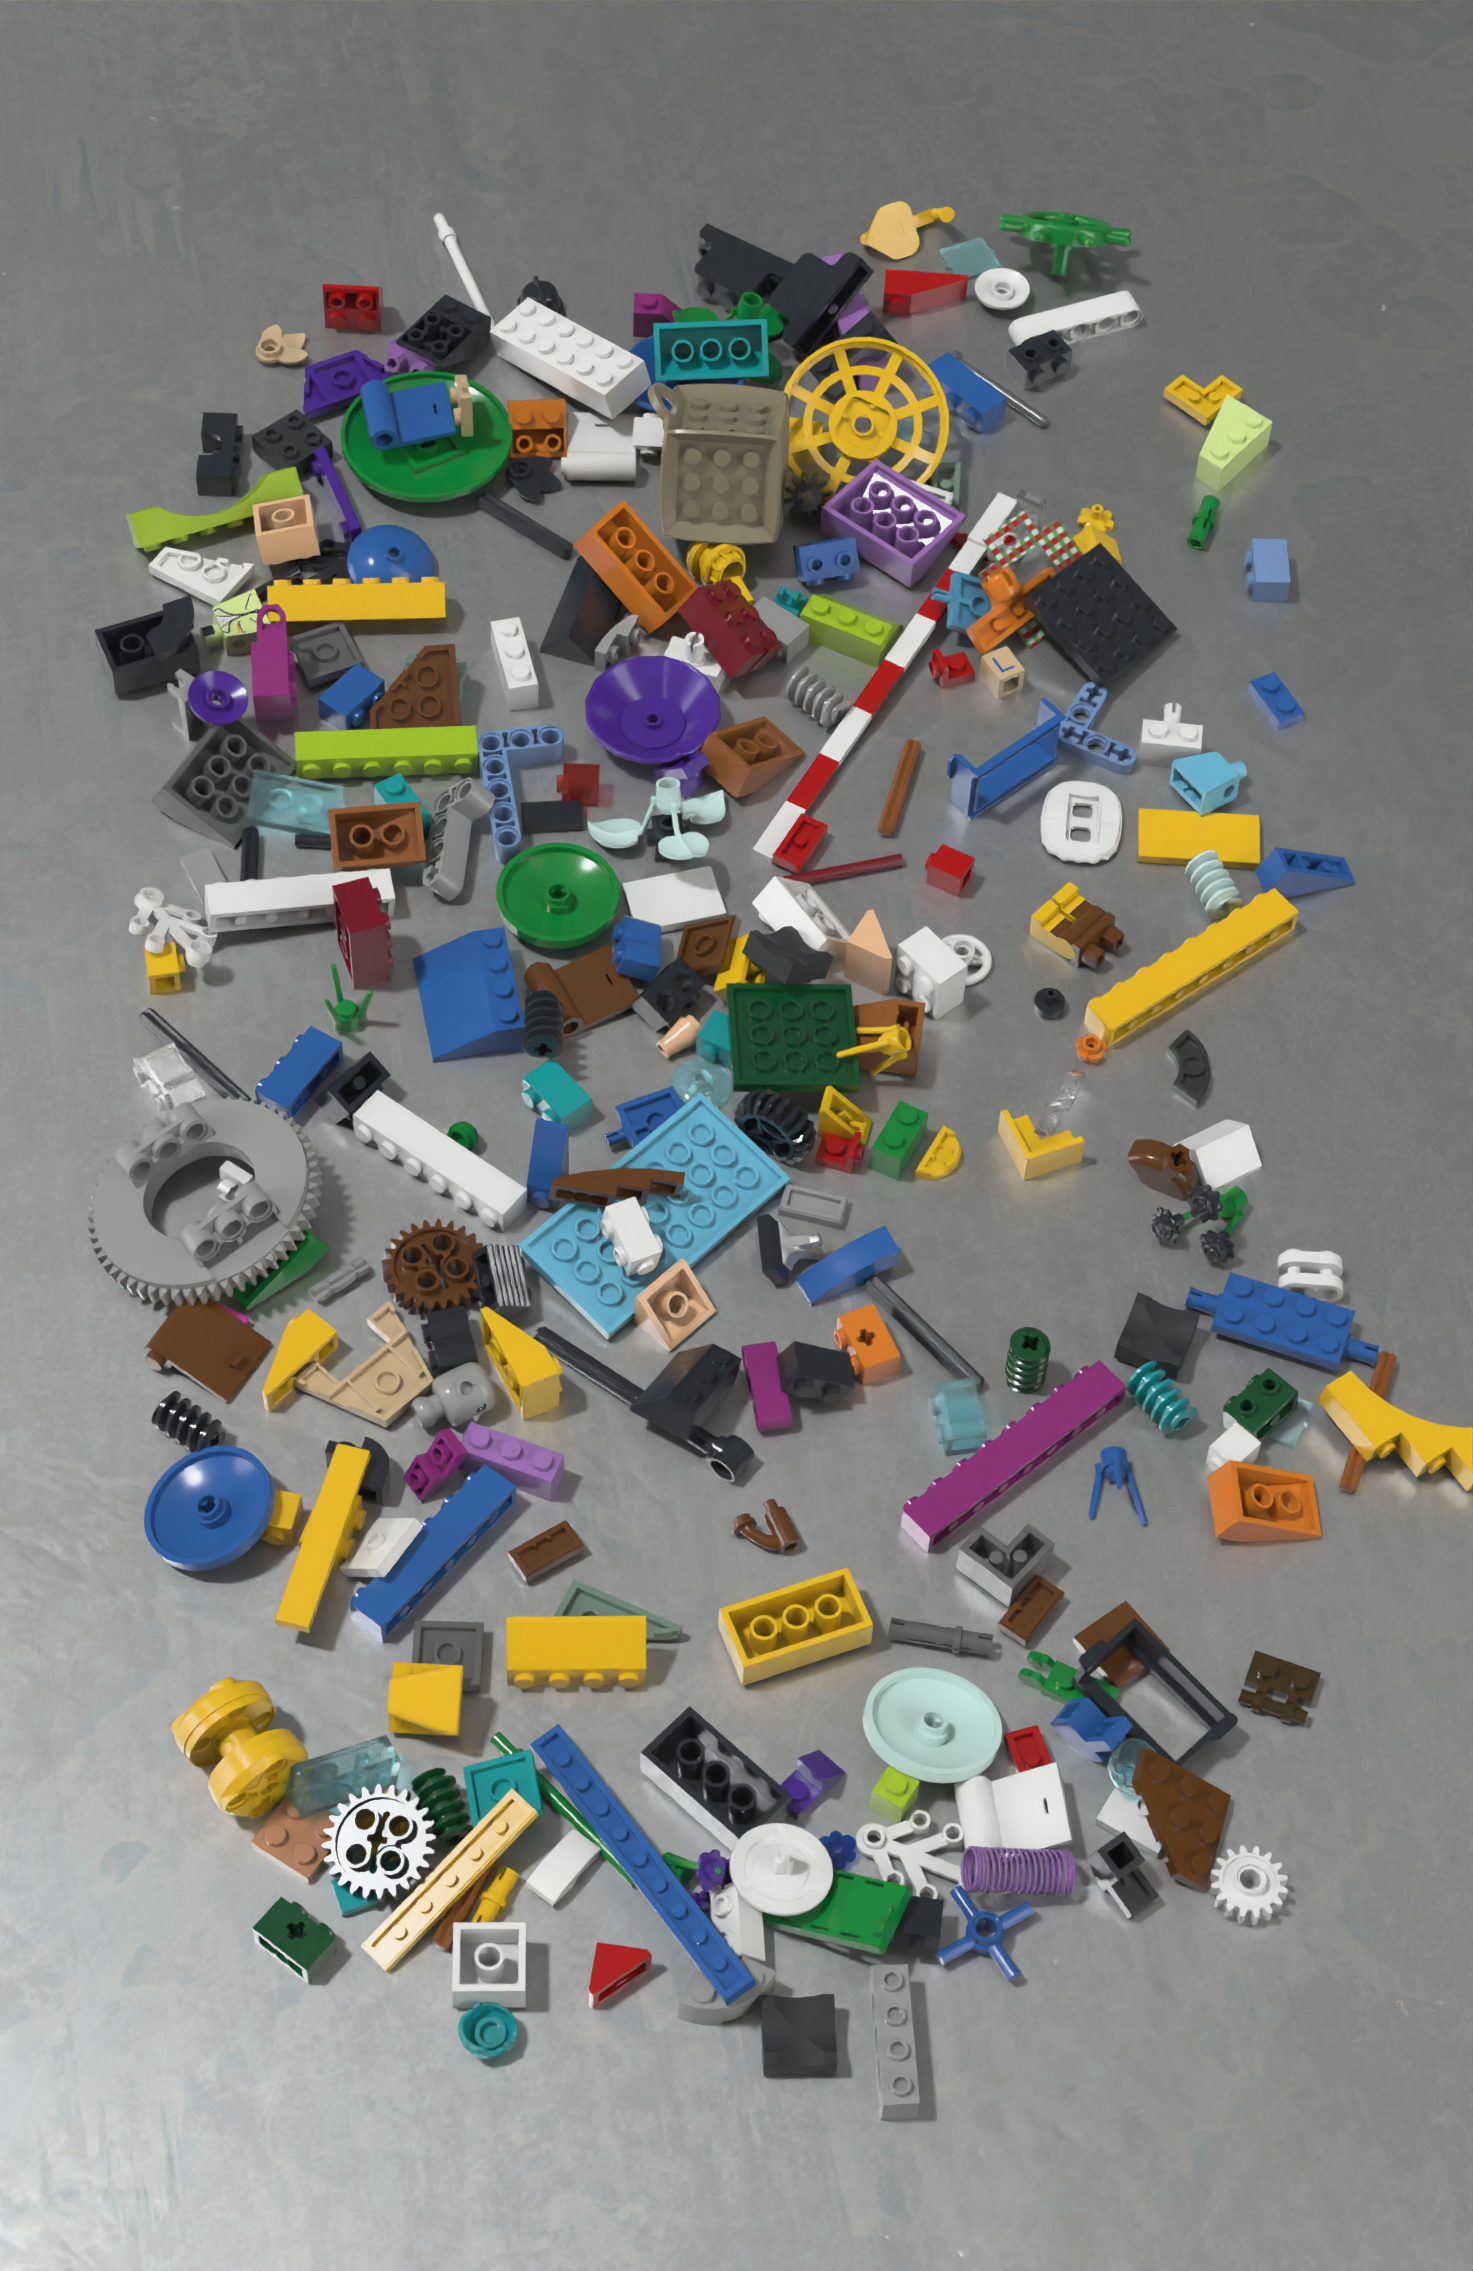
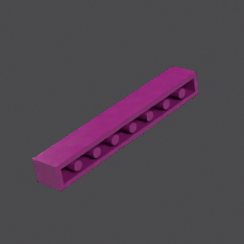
M1100 1360L1090 1367L1087 1365L1082 1367L1075 1374L1072 1381L1067 1385L1060 1384L1050 1394V1398L1042 1404L1037 1402L1032 1405L1026 1412L1025 1417L1018 1422H1010L1002 1430L1001 1435L993 1441L991 1439L985 1441L970 1459L964 1458L960 1460L949 1475L945 1478L939 1477L929 1485L927 1491L920 1497L914 1496L910 1498L902 1508L900 1526L929 1553L1121 1405L1124 1400L1126 1385Z

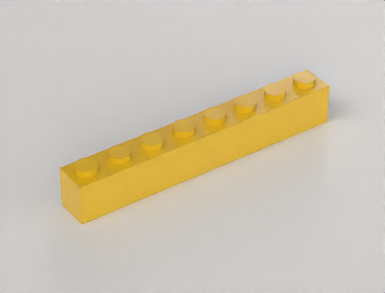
M1275 888L1265 894H1258L1251 903L1243 908L1234 909L1227 918L1219 923L1214 922L1210 924L1197 937L1188 938L1181 947L1173 952L1168 951L1164 953L1157 962L1149 967L1144 966L1140 968L1127 981H1120L1103 996H1096L1091 999L1086 1006L1084 1024L1094 1035L1099 1036V1039L1106 1043L1107 1048L1111 1047L1295 929L1299 911Z

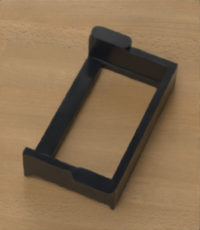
M1136 1618L1108 1642L1099 1640L1082 1654L1078 1660L1080 1668L1070 1681L1085 1698H1089L1105 1717L1125 1716L1133 1727L1125 1737L1138 1751L1149 1748L1182 1768L1211 1741H1219L1238 1722L1237 1716L1230 1713ZM1123 1645L1209 1730L1177 1761L1090 1676Z

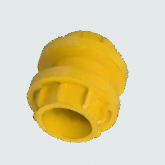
M692 541L688 547L686 555L687 569L694 578L702 581L704 585L714 584L738 575L743 579L746 570L745 555L737 545Z

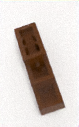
M615 1168L586 1171L552 1179L548 1199L605 1209L606 1206L614 1204L615 1199L626 1200L634 1196L638 1203L646 1204L649 1193L680 1198L685 1172L650 1168Z

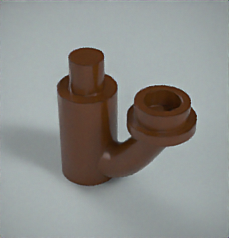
M769 1499L763 1503L766 1511L764 1520L772 1535H767L755 1528L757 1525L756 1520L748 1513L741 1514L732 1521L734 1535H744L767 1549L780 1550L781 1553L786 1554L796 1550L802 1544L786 1509L778 1507L775 1499Z

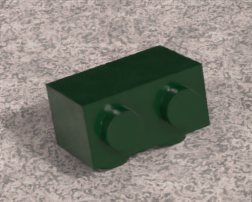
M1268 1368L1261 1375L1253 1376L1247 1383L1246 1389L1238 1396L1234 1395L1227 1400L1223 1407V1426L1229 1429L1237 1422L1257 1440L1262 1442L1298 1408V1391Z

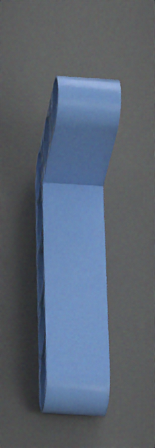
M547 724L484 732L478 737V766L483 787L495 795L494 804L487 812L494 857L499 864L507 865L512 858L521 853V832L509 769L550 765L561 761L564 757V733L559 726Z

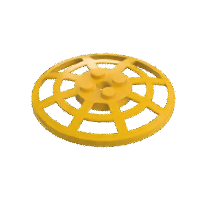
M852 337L835 341L807 357L795 370L784 389V392L788 395L789 402L793 395L807 403L803 418L804 438L789 442L788 466L801 483V474L803 472L796 464L792 454L804 450H809L816 464L825 473L830 475L828 484L823 491L832 490L833 495L841 481L848 484L856 477L845 474L852 459L859 461L868 460L870 465L875 459L880 461L879 456L885 453L889 447L905 454L891 468L897 473H900L911 462L912 458L928 464L923 474L915 482L924 484L932 476L940 463L946 448L949 432V412L946 398L939 381L930 368L917 355L901 345L873 337ZM873 348L892 353V356L885 370L868 365L850 367L845 350ZM834 354L839 371L825 378L815 388L813 393L798 385L801 378L812 366L825 357ZM902 359L910 363L924 377L933 392V396L917 401L909 386L895 375ZM870 375L879 377L880 380L874 392L866 390L857 391L853 376ZM842 380L846 395L835 405L820 398L831 385ZM890 384H893L904 395L909 405L893 409L891 404L884 398ZM938 407L940 432L938 444L933 454L919 448L923 430L921 412ZM816 408L830 416L829 431L813 436L812 416ZM913 416L914 432L912 441L909 443L895 436L897 421ZM866 418L871 423V429L866 433L858 432L854 426L856 420ZM833 443L836 449L842 453L835 468L823 459L817 450L818 446ZM825 496L824 500L830 501L834 496Z

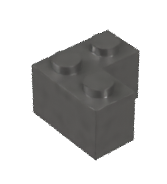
M1029 1523L1008 1545H1005L980 1526L959 1548L956 1568L1009 1608L1035 1575H1040L1051 1563L1055 1543Z

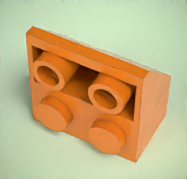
M564 398L507 400L509 424L512 426L511 459L531 458L533 456L567 457Z

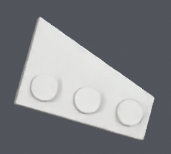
M165 547L148 565L150 574L213 606L231 599L255 572L254 564L245 562L243 566L231 564L229 559L220 557L215 561L201 558L199 553Z

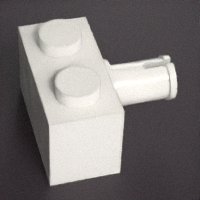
M690 632L686 635L685 639L673 636L664 656L691 664L710 679L718 693L726 672L705 647L703 635L698 634V641H696V632Z
M1173 703L1166 704L1163 708V721L1143 719L1139 741L1138 765L1172 768V762L1175 759L1199 755L1202 746L1203 725L1181 723L1183 707L1176 703L1175 712L1173 713Z

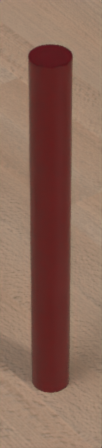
M900 853L783 876V878L810 884L902 866L903 857Z

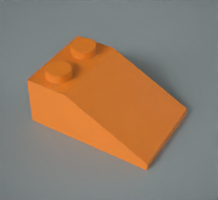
M1229 1460L1207 1476L1216 1538L1245 1543L1309 1540L1322 1537L1312 1475Z

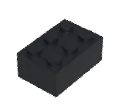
M163 610L94 630L97 652L115 695H121L176 679L175 673L180 668L188 674L200 672L199 649L192 633L186 639V644L178 652L163 661L157 662L146 641V634L154 631L161 624L164 616Z

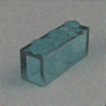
M387 1735L292 1765L286 1793L302 1819L338 1807L339 1803H350V1793L357 1799L362 1798L363 1787H366L371 1794L375 1793L377 1784H380L384 1791L388 1790L391 1785L396 1787L402 1760Z

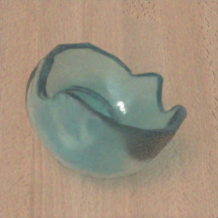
M1129 1738L1121 1742L1108 1759L1109 1776L1114 1786L1126 1795L1141 1796V1794L1136 1795L1131 1783L1139 1751L1149 1748L1156 1752L1151 1745L1142 1739Z

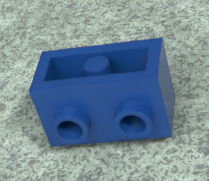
M845 536L793 545L797 578L799 581H807V586L823 584L824 578L835 577V581L852 579V573L860 572L855 537Z

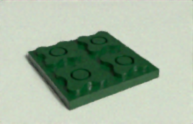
M726 983L725 994L733 1092H750L758 1088L764 1090L768 1088L773 1092H825L826 1087L830 1085L839 1093L860 1092L861 1081L858 1054L842 1058L837 1057L838 1052L857 1047L851 984L784 985Z

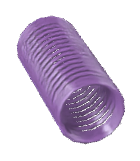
M968 1846L962 1856L961 1881L965 1890L970 1893H983L985 1891L986 1893L997 1892L999 1894L1002 1892L1007 1894L1009 1892L1010 1894L1021 1893L1023 1895L1026 1893L1031 1895L1033 1893L1034 1895L1068 1896L1075 1886L1076 1863L1074 1856L1069 1850L1054 1851L1052 1849L1036 1850L1029 1848ZM974 1856H975V1872H974L975 1879H974V1883H973V1882H972V1865H973V1860H974ZM991 1860H992V1865H993L992 1883H990V1865H991ZM998 1860L999 1871L998 1883L996 1884V1865ZM1003 1860H1004V1865H1005V1870H1004V1884H1002V1865H1003ZM1010 1860V1884L1008 1885V1865ZM1016 1860V1884L1014 1885V1865ZM1022 1860V1884L1020 1885V1865ZM1028 1860V1885L1026 1886V1865ZM1062 1860H1063V1863H1064V1872H1065V1878H1064L1063 1888H1062V1885H1061V1881H1062V1867H1061ZM1034 1861V1885L1032 1886V1864ZM1040 1861V1885L1038 1887V1864ZM1046 1862V1885L1044 1888V1864Z

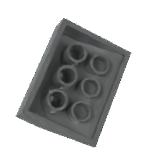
M243 717L227 725L212 724L151 802L174 821L233 849L242 838V830L253 824L296 768V761Z

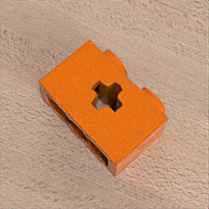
M874 1303L838 1316L837 1328L833 1332L836 1344L839 1349L844 1348L846 1353H850L853 1375H858L862 1385L899 1373L901 1355Z

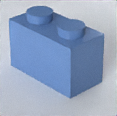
M1252 538L1250 550H1245L1244 567L1249 568L1246 576V588L1251 590L1252 601L1287 602L1291 585L1287 540Z

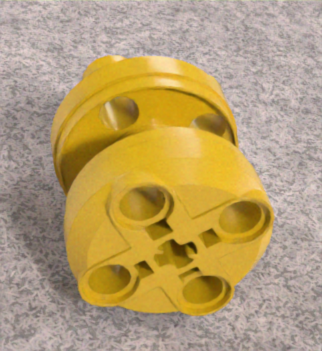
M233 1677L224 1678L214 1684L185 1713L175 1719L171 1725V1730L175 1734L176 1744L194 1766L209 1767L217 1765L209 1777L208 1789L221 1812L226 1815L249 1816L252 1819L261 1817L270 1811L298 1783L311 1774L313 1766L308 1761L309 1755L307 1750L290 1730L273 1729L267 1731L274 1720L276 1709L263 1685L256 1681L235 1680Z

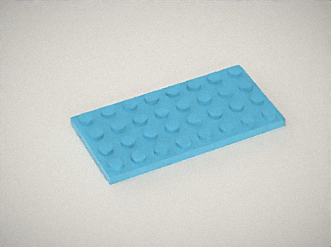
M700 1092L609 1168H650L685 1172L680 1198L649 1193L646 1204L639 1203L640 1207L644 1206L646 1208L652 1233L658 1234L663 1245V1252H661L658 1266L654 1270L643 1275L635 1273L627 1276L624 1267H619L613 1254L614 1246L610 1238L606 1239L601 1231L600 1221L605 1209L569 1202L519 1243V1251L559 1293L604 1337L609 1339L634 1317L636 1296L681 1258L686 1260L690 1268L693 1267L779 1193L787 1183L789 1184L791 1178ZM615 1199V1202H614V1203H617V1202H620V1201H623V1200Z

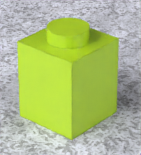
M889 1765L872 1790L869 1809L894 1824L903 1822L918 1798L920 1781Z

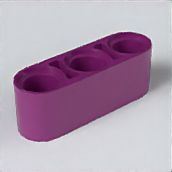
M775 1341L743 1345L741 1347L742 1362L758 1432L792 1427L787 1392L781 1391L777 1364L778 1350Z

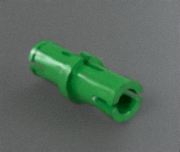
M1204 496L1198 513L1192 519L1193 527L1189 538H1187V544L1192 549L1201 550L1205 546L1208 533L1214 528V517L1220 506V501L1215 496Z

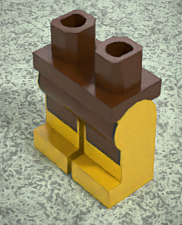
M1069 881L1052 897V900H1048L1031 915L1030 935L1061 956L1071 959V963L1077 968L1084 962L1096 969L1103 963L1106 956V951L1100 947L1104 944L1111 950L1116 951L1123 944L1124 933L1114 926L1115 916L1110 912L1106 913L1100 906L1090 903L1078 894L1079 888Z

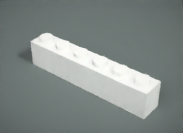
M372 868L365 871H340L331 874H308L297 877L281 876L274 879H248L240 882L206 884L204 905L209 933L335 922L332 886L364 877H369L372 888L378 887L382 899L381 912L387 911L389 917L393 916L396 898L390 869Z
M376 1090L353 1114L354 1133L361 1141L371 1143L386 1158L390 1160L395 1159L404 1165L410 1174L414 1176L419 1175L428 1181L434 1190L439 1193L444 1192L453 1198L458 1206L465 1210L469 1209L477 1214L486 1225L490 1227L495 1226L504 1232L527 1208V1189L379 1090Z

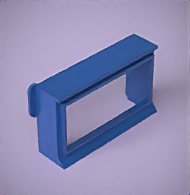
M1044 697L1040 700L1038 718L1034 725V730L978 768H975L961 754L952 755L948 761L947 777L949 779L953 778L950 802L971 820L1058 761L1056 752L1060 722L1068 717Z

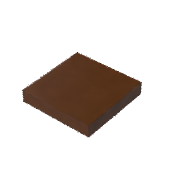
M731 915L684 926L676 959L680 956L698 976L729 970L741 920L737 915Z
M1124 1601L1075 1635L1072 1641L1080 1652L1084 1654L1097 1641L1104 1640L1108 1642L1136 1618L1170 1652V1649L1127 1601ZM1123 1645L1096 1670L1110 1685L1120 1690L1148 1669Z

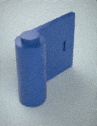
M371 380L366 382L360 389L369 440L375 449L387 450L457 435L445 381L390 393L385 382Z

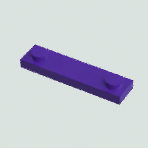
M324 447L314 449L315 461L311 462L315 479L320 478L337 515L342 539H347L349 543H352L362 533L361 525Z

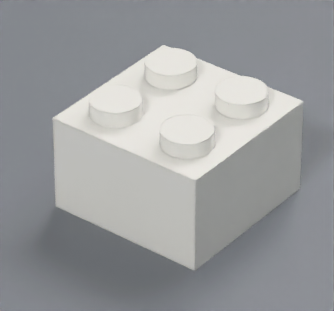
M925 926L898 944L894 982L902 993H907L915 1002L926 1003L925 1013H928L936 1021L963 1002L968 965Z
M526 1922L453 1923V2008H473L478 2002L482 2005L484 2003H498L499 2007L505 2008L526 2007Z

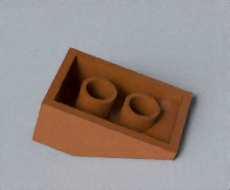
M765 716L709 733L699 752H704L710 762L703 767L706 774L713 777L724 787L727 793L735 798L756 792L805 755V752Z
M420 801L328 809L334 873L340 871H365L372 868H389L392 870L426 862Z

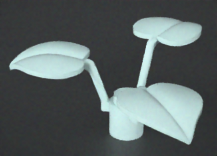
M671 777L661 778L656 782V796L650 797L651 804L642 826L639 822L629 818L611 819L602 822L587 821L588 830L598 843L610 848H625L637 844L638 836L645 834L651 816L657 806L662 814L672 815L675 836H668L660 840L658 843L660 854L674 860L704 857L709 852L707 838L698 832H688L681 835L677 813L682 814L683 820L690 819L695 824L718 822L724 818L726 813L724 792L721 789L682 802L680 781Z

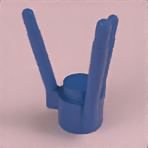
M1117 1446L1103 1449L1100 1452L1101 1463L1095 1464V1480L1088 1517L1090 1519L1095 1518L1103 1476L1109 1481L1116 1482L1118 1489L1123 1488L1122 1480L1126 1477L1142 1526H1146L1148 1522L1133 1477L1132 1464L1127 1462L1126 1450Z

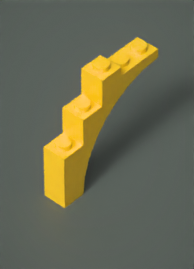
M1352 1371L1347 1372L1324 1388L1317 1401L1366 1462L1377 1455L1382 1459L1395 1449L1416 1477L1427 1470L1432 1474L1445 1465L1466 1492L1473 1489V1427L1464 1428L1440 1425L1414 1417L1387 1403L1371 1391Z

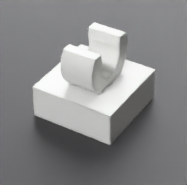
M227 1160L219 1168L221 1183L218 1185L217 1190L222 1193L218 1196V1199L230 1202L241 1185L253 1182V1176Z

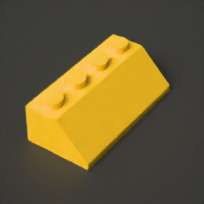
M646 1616L506 1617L507 1686L527 1689L534 1685H549L553 1688H565L569 1685H585L589 1688H599L603 1685H620L621 1687L632 1688L639 1684H646Z

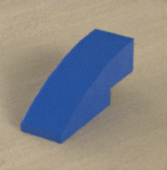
M882 1226L829 1254L797 1277L796 1282L812 1307L865 1285L869 1276L898 1265L900 1250L887 1228Z

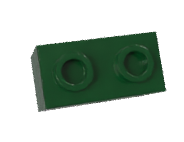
M281 1896L253 1926L254 1941L307 1984H310L338 1953L336 1935L326 1924L322 1922L316 1924L308 1917L309 1914L306 1909L296 1901L289 1903Z

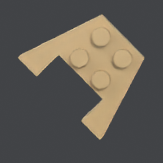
M390 1301L367 1318L368 1326L387 1342L383 1347L341 1381H338L315 1361L294 1378V1385L302 1391L385 1428L408 1410L416 1398L427 1394L432 1389L434 1379L417 1348L413 1346L403 1322H400L396 1310Z

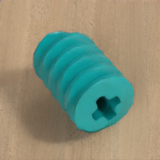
M1150 1361L1134 1372L1127 1383L1126 1390L1130 1395L1135 1396L1134 1399L1139 1405H1143L1142 1409L1146 1414L1151 1415V1420L1155 1424H1159V1429L1162 1433H1173L1189 1424L1197 1415L1198 1410L1196 1407L1185 1410L1190 1400L1183 1398L1177 1401L1182 1391L1179 1388L1169 1391L1174 1384L1173 1380L1170 1378L1161 1382L1166 1372L1163 1369L1153 1372L1158 1363L1157 1361Z

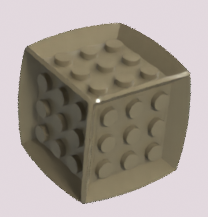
M660 382L652 385L648 389V397L653 408L663 420L664 430L659 480L662 534L682 540L713 544L774 543L780 534L784 518V489L789 455V398L787 393L773 389L735 384L677 385L673 390ZM662 397L672 405L671 412L664 405Z

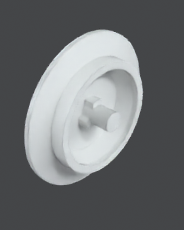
M770 1823L755 1827L746 1832L737 1841L730 1857V1876L738 1893L750 1905L769 1914L792 1916L807 1912L816 1907L826 1897L832 1884L833 1866L826 1848L811 1833L794 1825Z

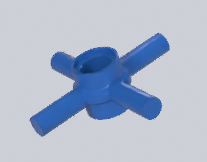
M962 1885L955 1887L951 1890L950 1895L968 1920L964 1937L936 1952L938 1961L941 1965H944L969 1950L979 1955L991 1954L1007 1980L1012 1981L1016 1979L1020 1972L1001 1945L1004 1939V1930L1033 1915L1032 1906L1026 1901L998 1917L990 1911L979 1912ZM988 1929L993 1933V1936L985 1938L976 1931Z

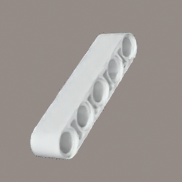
M1120 291L1021 317L1010 324L1008 333L1015 346H1018L1054 329L1067 344L1131 328L1142 320L1143 313L1129 291Z

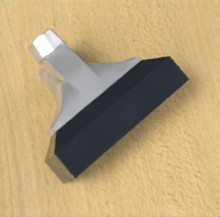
M769 1214L757 1217L762 1272L776 1287L788 1283L789 1271L793 1270V1266L798 1260L823 1259V1249L819 1248L823 1245L820 1233L815 1232L796 1236L782 1222L776 1221Z

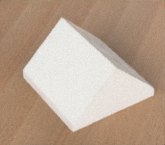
M1226 1119L1174 1144L1176 1146L1180 1143L1190 1150L1189 1157L1194 1162L1193 1165L1198 1172V1182L1202 1187L1209 1184L1212 1191L1219 1190L1260 1170L1262 1167L1249 1124Z

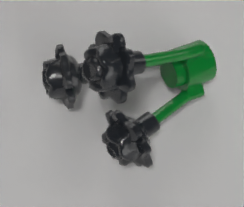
M1207 1184L1202 1188L1194 1187L1192 1189V1196L1187 1198L1191 1208L1190 1211L1184 1214L1177 1213L1172 1215L1169 1209L1164 1210L1162 1207H1159L1156 1214L1152 1216L1151 1230L1155 1233V1237L1172 1245L1181 1236L1179 1227L1192 1217H1199L1201 1223H1206L1208 1220L1216 1221L1219 1219V1215L1231 1217L1224 1230H1221L1219 1233L1208 1230L1206 1234H1201L1199 1237L1201 1241L1200 1250L1209 1261L1226 1263L1228 1259L1232 1260L1235 1257L1233 1252L1235 1245L1229 1241L1230 1233L1238 1221L1244 1218L1245 1215L1242 1209L1247 1206L1248 1198L1245 1192L1238 1186H1231L1220 1194L1217 1190L1212 1191L1211 1186Z

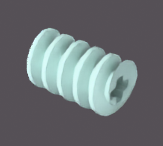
M1208 850L1198 854L1188 863L1185 868V875L1190 880V884L1200 899L1202 906L1206 908L1207 915L1212 919L1227 918L1234 909L1240 908L1243 904V899L1238 898L1239 891L1233 887V880L1228 878V871L1223 869L1224 864L1218 859V853L1214 850Z

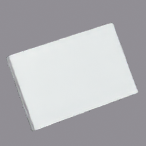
M711 866L622 883V892L630 917L659 924L661 926V933L682 929L686 925L727 916Z

